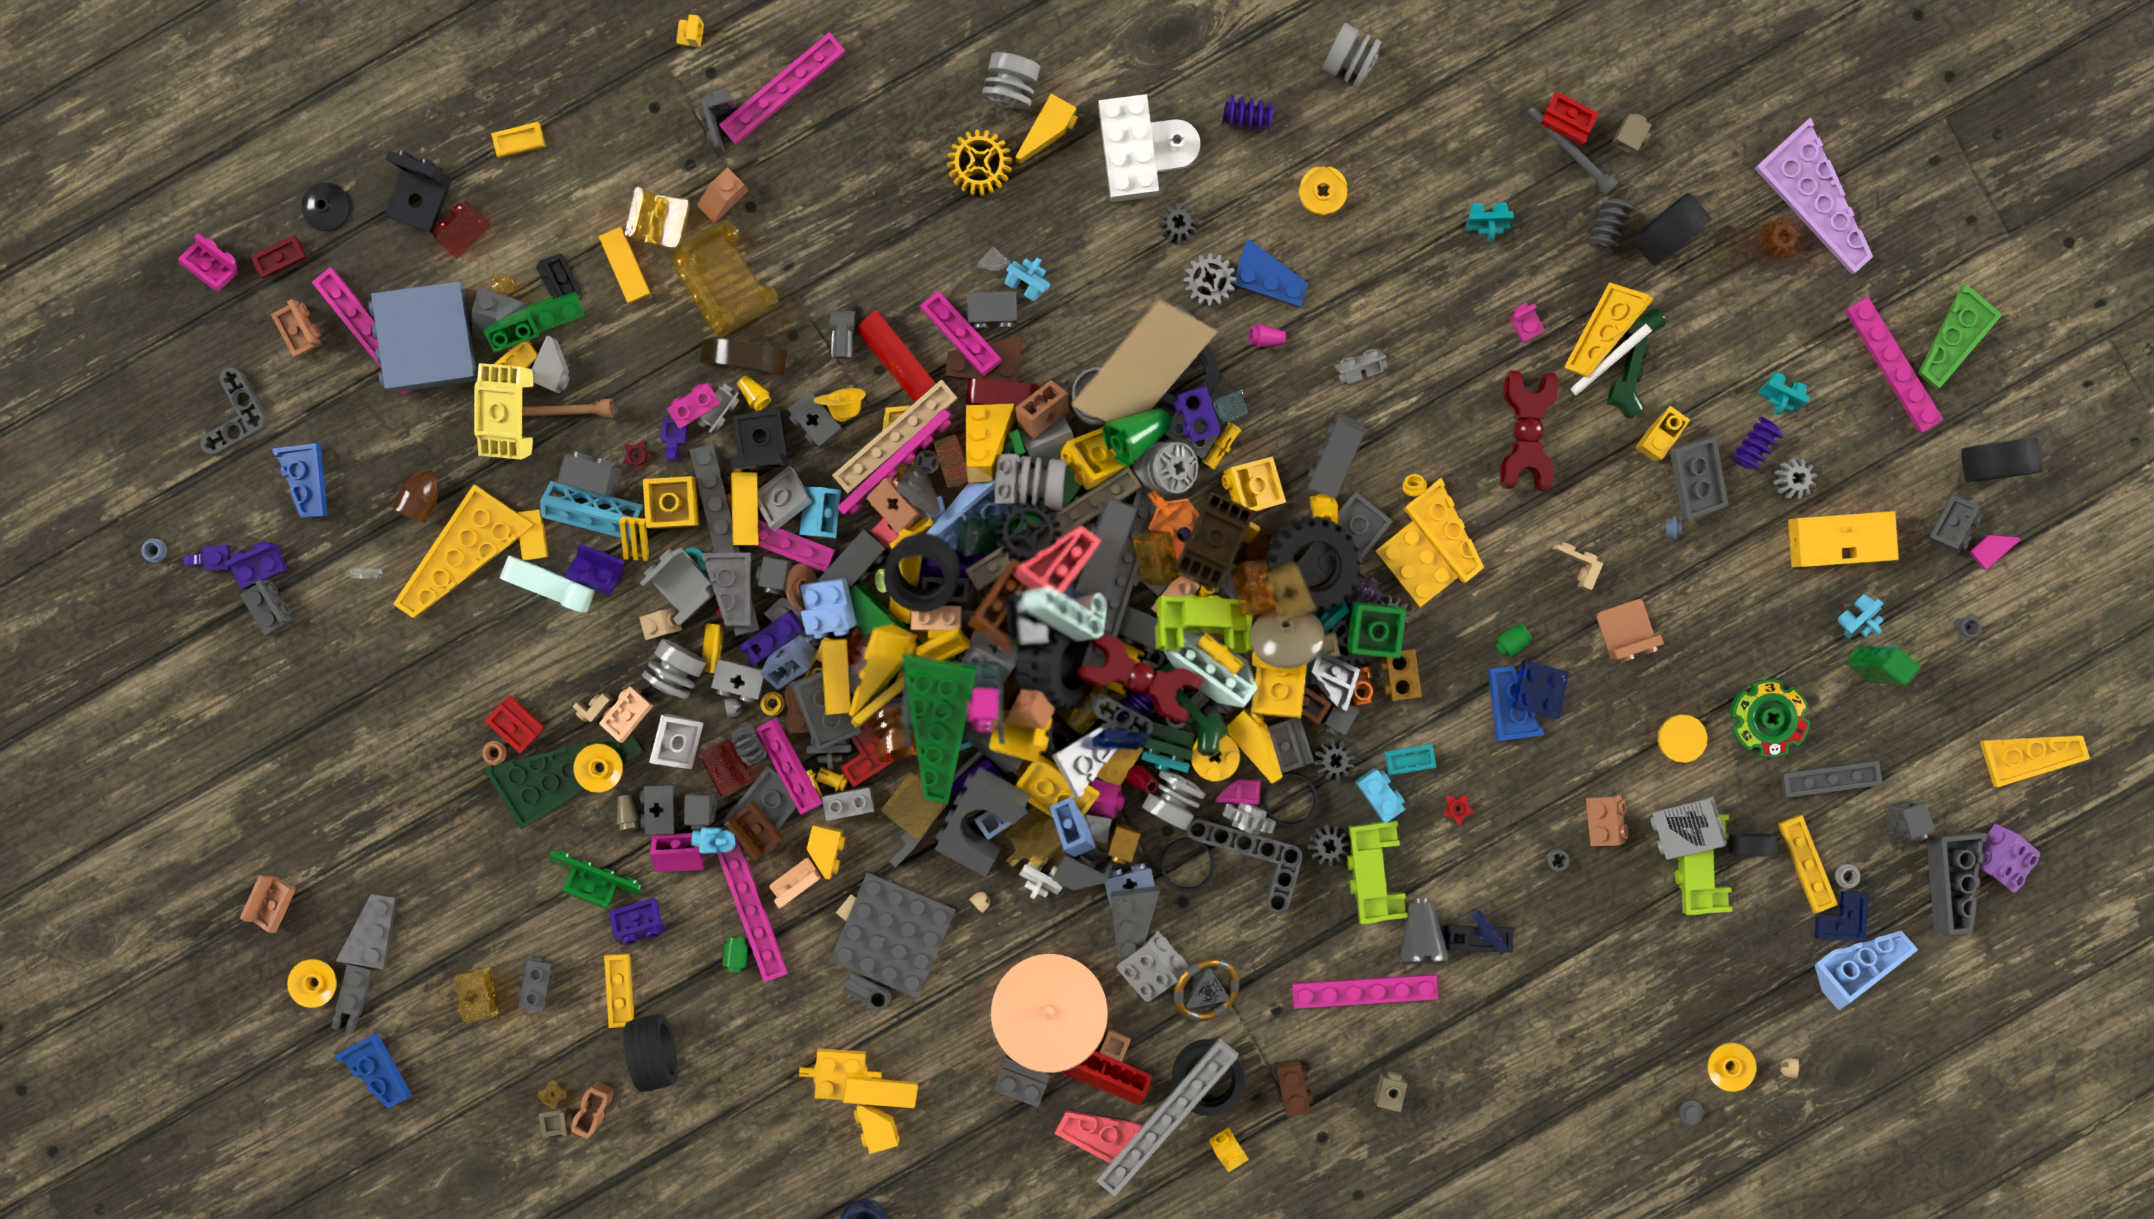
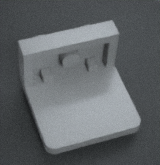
M1156 931L1140 949L1121 961L1117 969L1145 1001L1149 1002L1177 983L1181 974L1189 966L1183 957L1173 949L1168 940L1159 931Z

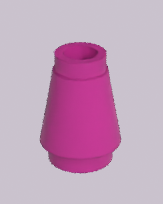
M1261 324L1250 327L1249 344L1254 345L1255 348L1279 346L1285 343V331Z

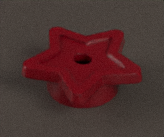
M641 441L636 446L625 444L627 453L623 464H633L641 472L644 463L653 459V456L646 451V442Z

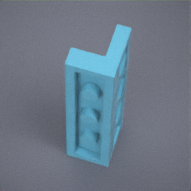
M550 481L540 500L542 518L620 538L619 522L621 517L640 518L643 512L642 504ZM553 491H558L565 494V496L560 498H556L551 495ZM585 498L588 502L580 504L576 503L575 499ZM605 503L609 504L612 508L603 510L599 509L598 505ZM628 509L635 511L633 517L623 515L621 511ZM627 523L629 540H631L630 527Z

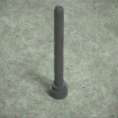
M1531 107L1528 110L1529 115L1598 182L1597 185L1600 187L1598 190L1604 196L1619 183L1613 175L1611 177L1608 174L1604 175L1569 139L1542 126L1540 121L1544 114L1536 107Z

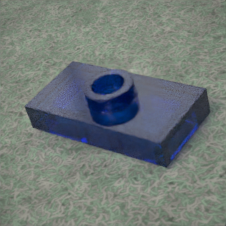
M1123 728L1102 730L1093 738V747L1137 750L1148 741L1147 733L1130 732Z
M1477 908L1469 911L1468 914L1479 927L1476 932L1484 942L1489 941L1500 955L1507 952V946L1482 912Z

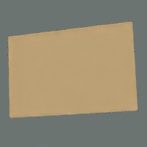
M1158 300L1071 405L1106 422L1151 410L1218 331Z

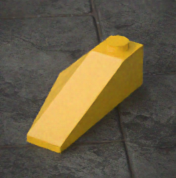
M894 624L874 628L864 655V659L868 660L864 669L860 670L859 678L863 681L855 690L849 712L850 716H856L877 697L904 665L903 654L913 655L915 653L917 635Z

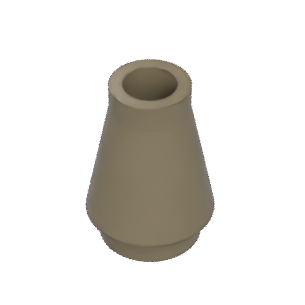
M632 795L617 797V826H619L620 831L639 828L641 820L632 800Z

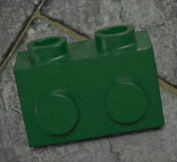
M1152 721L1153 731L1148 737L1143 738L1142 742L1143 746L1147 748L1146 752L1159 756L1161 752L1170 754V759L1184 762V759L1191 760L1194 733Z

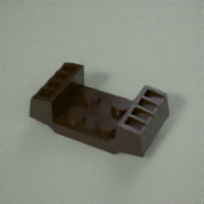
M1211 491L1173 573L1218 593L1255 511Z

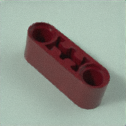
M968 379L966 403L972 405L1015 404L1016 407L1035 393L1038 385L1010 381Z

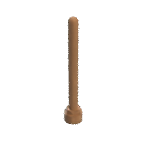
M601 399L596 404L522 407V417L597 414V416L602 418L614 417V403L612 399Z

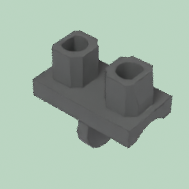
M812 738L810 739V745L807 746V753H827V756H818V763H827L828 770L834 769V763L843 762V755H834V753L853 751V743H850V738L820 751L816 750Z

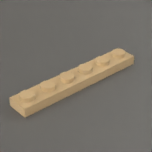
M941 379L832 476L850 494L943 408L947 409L958 400L957 396Z

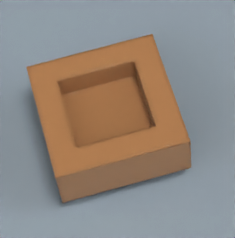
M1108 1029L1099 1053L1122 1062L1131 1038Z

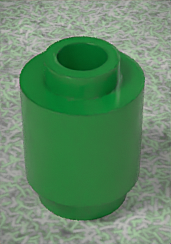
M1523 624L1513 625L1496 638L1497 644L1495 647L1503 657L1507 655L1511 658L1529 644L1528 641L1532 639V636Z
M727 937V942L724 943L722 966L727 967V972H741V968H746L748 953L746 938Z

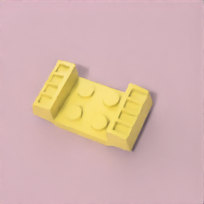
M479 363L478 379L474 386V435L478 442L479 456L521 460L531 455L533 437L522 436V388L533 387L532 369Z

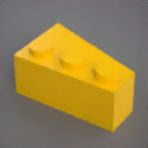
M1015 404L966 405V468L968 482H993L996 474L997 455H1002L1005 444H1007L1006 440L1009 439V432L1016 421Z

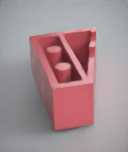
M1080 526L1045 551L1043 550L1028 562L1018 566L1014 577L1032 590L1051 587L1063 594L1097 550L1101 540Z

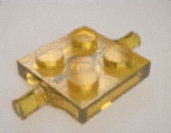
M1035 806L1005 834L1016 849L1006 859L1012 867L1024 857L1040 869L1063 847L1054 819Z

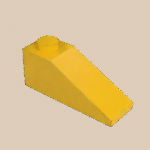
M1050 94L1017 153L1016 162L1022 164L1062 137L1068 128L1072 130L1078 120L1076 107Z
M1252 707L1243 710L1227 726L1228 735L1273 784L1283 777L1268 726L1263 721L1264 717L1261 714H1252Z

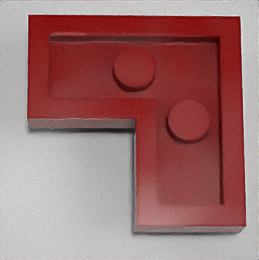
M870 721L860 726L861 734L851 737L860 755L841 766L853 787L895 761Z

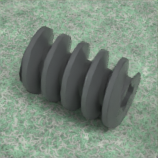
M1608 198L1602 203L1603 210H1600L1598 213L1600 218L1595 221L1596 228L1592 229L1591 234L1593 237L1588 238V244L1600 251L1613 253V250L1610 249L1611 246H1619V243L1614 238L1623 237V234L1617 231L1618 228H1626V225L1621 220L1630 219V216L1624 212L1625 210L1632 211L1634 208L1622 200Z

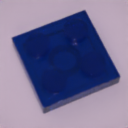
M1527 660L1522 661L1512 708L1553 719H1560L1569 672Z

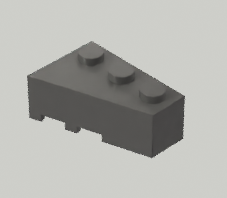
M1337 412L1334 421L1330 422L1327 428L1325 444H1321L1317 451L1316 458H1318L1316 466L1310 467L1306 477L1309 480L1308 488L1332 498H1336L1364 435V422Z

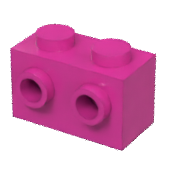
M973 689V701H968L967 716L968 722H972L973 730H977L978 733H992V730H997L998 689Z
M692 833L652 835L650 856L655 872L704 869L705 853H700L699 846L691 844Z

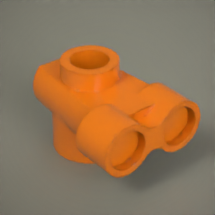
M1370 667L1359 668L1360 672L1352 694L1355 707L1372 704L1373 688L1370 685V678H1372ZM1356 690H1361L1363 692V698L1357 695Z

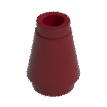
M1135 765L1128 770L1127 780L1131 787L1149 794L1154 793L1158 789V782L1145 766Z

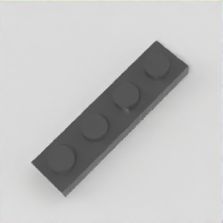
M1877 760L1780 773L1783 797L1786 798L1882 785L1880 763Z

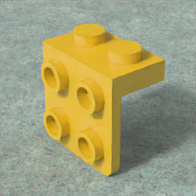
M998 709L997 730H992L989 748L992 751L1036 762L1040 751L1046 750L1049 737L1045 736V732L1050 730L1052 717L1045 729L1012 726L1005 723L1010 711Z

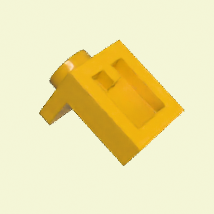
M689 15L688 21H679L676 40L678 45L701 48L704 23L699 16Z

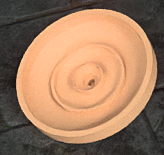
M1057 954L1033 956L1012 967L997 986L991 1006L993 1031L1002 1049L1021 1066L1042 1073L1066 1071L1087 1060L1102 1041L1108 1020L1106 997L1094 974L1080 962Z

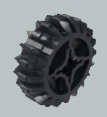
M1027 500L1026 507L1022 508L1019 501L1016 503L1018 510L1015 511L1012 506L1008 507L1010 516L1006 513L1001 514V518L1005 522L997 521V527L1003 530L995 531V536L1003 538L997 540L996 543L997 546L1006 545L1001 549V553L1004 555L1010 551L1011 553L1008 555L1009 561H1012L1016 556L1019 563L1022 564L1023 559L1028 562L1041 551H1045L1051 545H1054L1058 541L1054 537L1062 536V531L1054 530L1060 526V521L1051 522L1055 519L1056 514L1053 512L1047 516L1046 514L1049 509L1046 506L1042 511L1039 510L1040 502H1037L1033 508L1031 507V501ZM1026 515L1036 516L1045 524H1032ZM1020 518L1021 528L1013 532V535L1008 536L1011 524ZM1024 523H1026L1027 529L1034 531L1032 533V544L1029 538L1022 536L1025 534ZM1049 531L1047 542L1040 549H1037L1036 539L1043 535L1044 532ZM1011 543H1025L1029 547L1030 552L1018 550Z

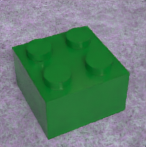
M1352 601L1346 649L1353 654L1400 658L1407 610L1401 606Z

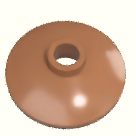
M802 563L795 564L789 569L785 581L787 598L790 604L800 612L805 610L800 586L818 580L814 571L808 565Z

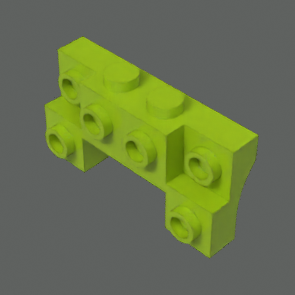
M1189 594L1184 597L1160 596L1156 600L1158 624L1155 626L1156 650L1180 651L1184 648L1183 633L1223 634L1224 645L1229 648V652L1248 654L1253 650L1250 640L1254 612L1253 600L1221 599V596L1218 595L1198 598L1196 594Z
M1719 814L1726 839H1729L1725 820H1729V815ZM1713 849L1675 858V860H1678L1675 881L1679 888L1682 889V912L1684 914L1699 915L1733 912L1732 907L1729 906L1728 893L1732 892L1731 887L1715 886Z
M1390 820L1387 823L1381 821L1349 826L1351 855L1347 856L1348 870L1353 872V879L1349 880L1351 894H1355L1357 899L1360 924L1408 918V913L1405 910V893H1387L1381 847L1400 845L1397 837L1396 826H1398L1396 820Z

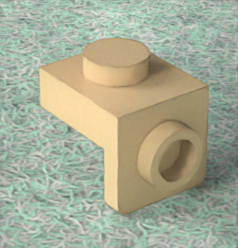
M665 609L639 617L645 640L681 631V625L678 626L673 620L678 614L677 609Z

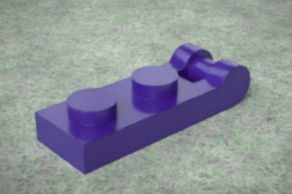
M791 609L741 644L739 648L742 652L745 651L750 658L748 661L754 666L804 631L805 628ZM756 643L762 650L760 653H757L753 647Z

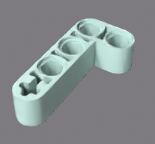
M508 555L500 575L502 580L558 601L561 605L579 612L588 611L596 591L568 580L565 576Z
M1051 587L1025 592L1023 596L1025 609L1072 639L1084 641L1102 636L1107 608L1106 600L1102 594L1096 593L1081 596L1072 601Z

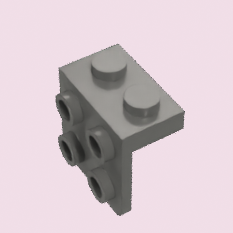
M717 90L712 92L710 97L700 99L702 107L699 108L702 121L709 127L706 135L710 146H713L715 151L718 150L721 155H725L727 153L716 118L735 112L738 106L729 91Z

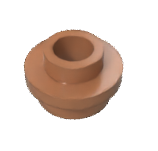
M499 741L488 742L482 750L483 759L491 765L501 764L507 757L505 745ZM494 748H496L499 751V755L497 757H494L492 755V750Z

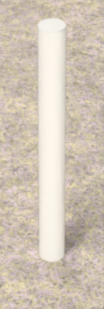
M1647 324L1642 326L1607 356L1588 378L1583 377L1570 390L1577 396L1652 332L1651 328Z

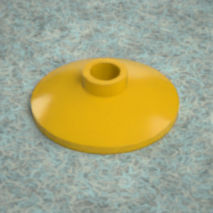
M593 744L585 747L579 752L574 762L576 780L583 788L591 792L599 793L612 789L619 782L623 772V764L619 754L613 748L604 744ZM598 763L604 765L602 772H599L596 768Z
M308 959L302 961L289 974L288 991L293 1000L301 1006L308 1008L322 1006L335 993L337 986L335 973L327 963L321 960ZM313 978H317L318 986L313 985Z
M1725 1043L1711 1053L1707 1068L1710 1079L1716 1086L1725 1091L1734 1092L1750 1085L1756 1075L1757 1065L1753 1054L1745 1046L1738 1043ZM1732 1061V1068L1726 1069V1063Z

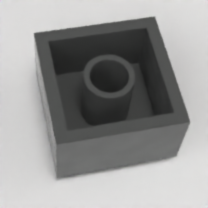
M573 452L572 456L564 455L557 483L616 498L623 471L616 468L617 463L597 458L596 462H593L594 457L578 452Z

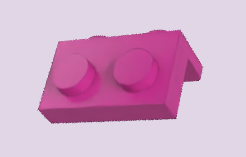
M197 233L194 236L195 244L178 258V262L218 292L238 274L236 260L230 253H223L210 238H204Z
M701 383L691 390L692 393L685 397H678L671 402L672 405L666 408L678 428L682 429L720 405L712 385Z

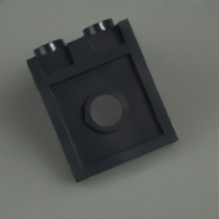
M398 150V153L388 151L385 160L401 169L385 216L433 233L452 179L442 173L443 168L436 166L435 163L423 158L419 160L414 158L412 154L402 150ZM421 196L423 200L421 206L413 208L411 205L413 197Z
M781 409L732 416L738 459L731 460L732 470L736 472H752L789 466ZM764 430L767 434L766 440L760 444L756 443L754 440L755 432Z

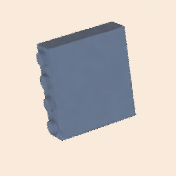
M461 282L371 293L372 301L368 305L370 314L375 319V325H372V333L374 339H378L379 349H375L377 362L381 363L382 372L379 373L381 387H384L389 393L477 381L478 376L465 288Z

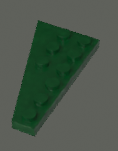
M632 731L623 743L610 736L483 768V770L522 830L585 790L578 783L574 775L575 759L585 747L593 744L610 746L619 754L623 765L645 752ZM598 763L596 766L597 770L602 772L604 765Z

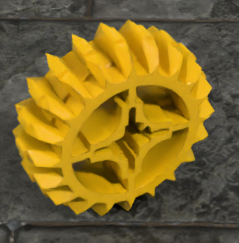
M975 130V137H971V133L966 132L967 140L958 137L960 146L956 144L951 146L956 153H948V158L954 160L947 163L948 168L953 169L949 172L950 177H957L954 181L956 186L963 183L961 188L963 192L971 187V195H975L976 189H979L980 195L984 196V189L988 188L989 193L993 194L992 186L995 185L998 189H1001L1002 184L999 180L1007 182L1008 177L1004 173H1011L1012 168L1007 166V164L1012 163V158L1005 157L1010 154V149H1002L1005 146L1004 140L996 143L998 140L997 134H994L990 139L988 130H985L984 136H980V131ZM985 145L991 149L987 148L985 151L979 152L973 146ZM966 152L971 161L966 166L967 169L962 172L960 161ZM998 154L1000 164L994 174L989 167V163L993 160V156ZM974 157L976 159L980 158V160L984 159L985 168L979 167V165L976 167ZM976 174H983L988 179L983 181H976L970 179L969 177H973Z

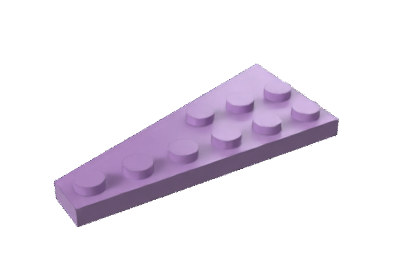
M1810 117L1754 169L1851 274H1854L1873 255L1862 231L1857 227L1853 218L1852 208L1848 207L1844 198L1843 188L1830 160H1827L1822 149V141L1820 137H1817L1813 129V121Z

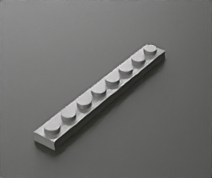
M1219 1038L1097 1177L1096 1182L1115 1197L1233 1064L1239 1054Z

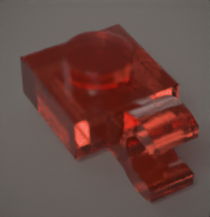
M862 627L854 629L852 638L847 643L848 667L855 666L862 656L860 651L865 644L869 643L872 636L870 633L865 636V639H862L860 637Z

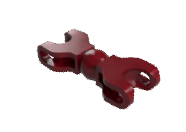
M1510 370L1506 374L1504 399L1514 410V419H1518L1513 429L1514 438L1517 442L1513 443L1511 453L1500 463V485L1503 489L1515 487L1519 473L1523 468L1529 469L1532 472L1536 489L1548 491L1552 487L1554 465L1551 459L1544 453L1543 443H1539L1544 434V427L1540 420L1545 419L1546 409L1557 399L1558 379L1555 373L1542 375L1538 390L1535 393L1528 392L1525 389L1521 372Z
M1103 633L1099 638L1091 639L1092 644L1103 651L1105 663L1102 668L1088 665L1080 667L1077 671L1078 678L1096 687H1103L1113 682L1121 685L1126 683L1133 692L1145 693V696L1151 698L1156 711L1162 717L1178 723L1187 722L1189 712L1177 703L1175 698L1176 691L1179 687L1191 690L1200 688L1203 683V679L1200 676L1184 668L1175 669L1169 673L1159 670L1154 672L1153 668L1147 663H1135L1136 660L1129 657L1126 647L1120 639Z

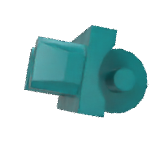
M1506 202L1493 204L1492 212H1485L1482 203L1471 204L1466 222V232L1478 231V235H1486L1487 241L1493 242L1495 234H1503V230H1510L1511 221L1514 219L1513 211L1508 210Z
M1775 372L1759 389L1758 395L1769 399L1768 403L1774 405L1773 413L1780 415L1783 410L1790 413L1792 410L1798 412L1804 404L1809 402L1810 396L1806 395L1807 385L1794 382L1791 387L1784 385L1785 375Z

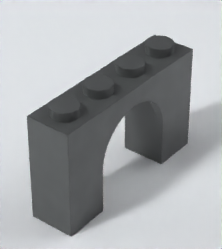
M979 767L975 775L970 773L963 786L967 790L965 793L960 791L954 802L958 806L957 809H951L945 819V822L948 823L947 827L942 826L935 838L939 841L935 850L986 877L1002 847L973 831L968 823L967 813L974 810H986L1015 825L1031 794Z

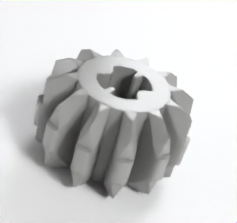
M1794 458L1789 459L1788 464L1786 462L1781 463V470H1777L1774 473L1779 479L1773 483L1781 485L1777 492H1785V498L1787 499L1793 496L1796 500L1802 499L1803 495L1808 496L1811 494L1809 488L1816 487L1815 482L1811 481V479L1816 478L1817 474L1810 473L1813 466H1805L1804 459L1798 462ZM1793 475H1797L1798 479H1796V481H1798V483L1793 482L1792 479L1795 478L1792 477Z

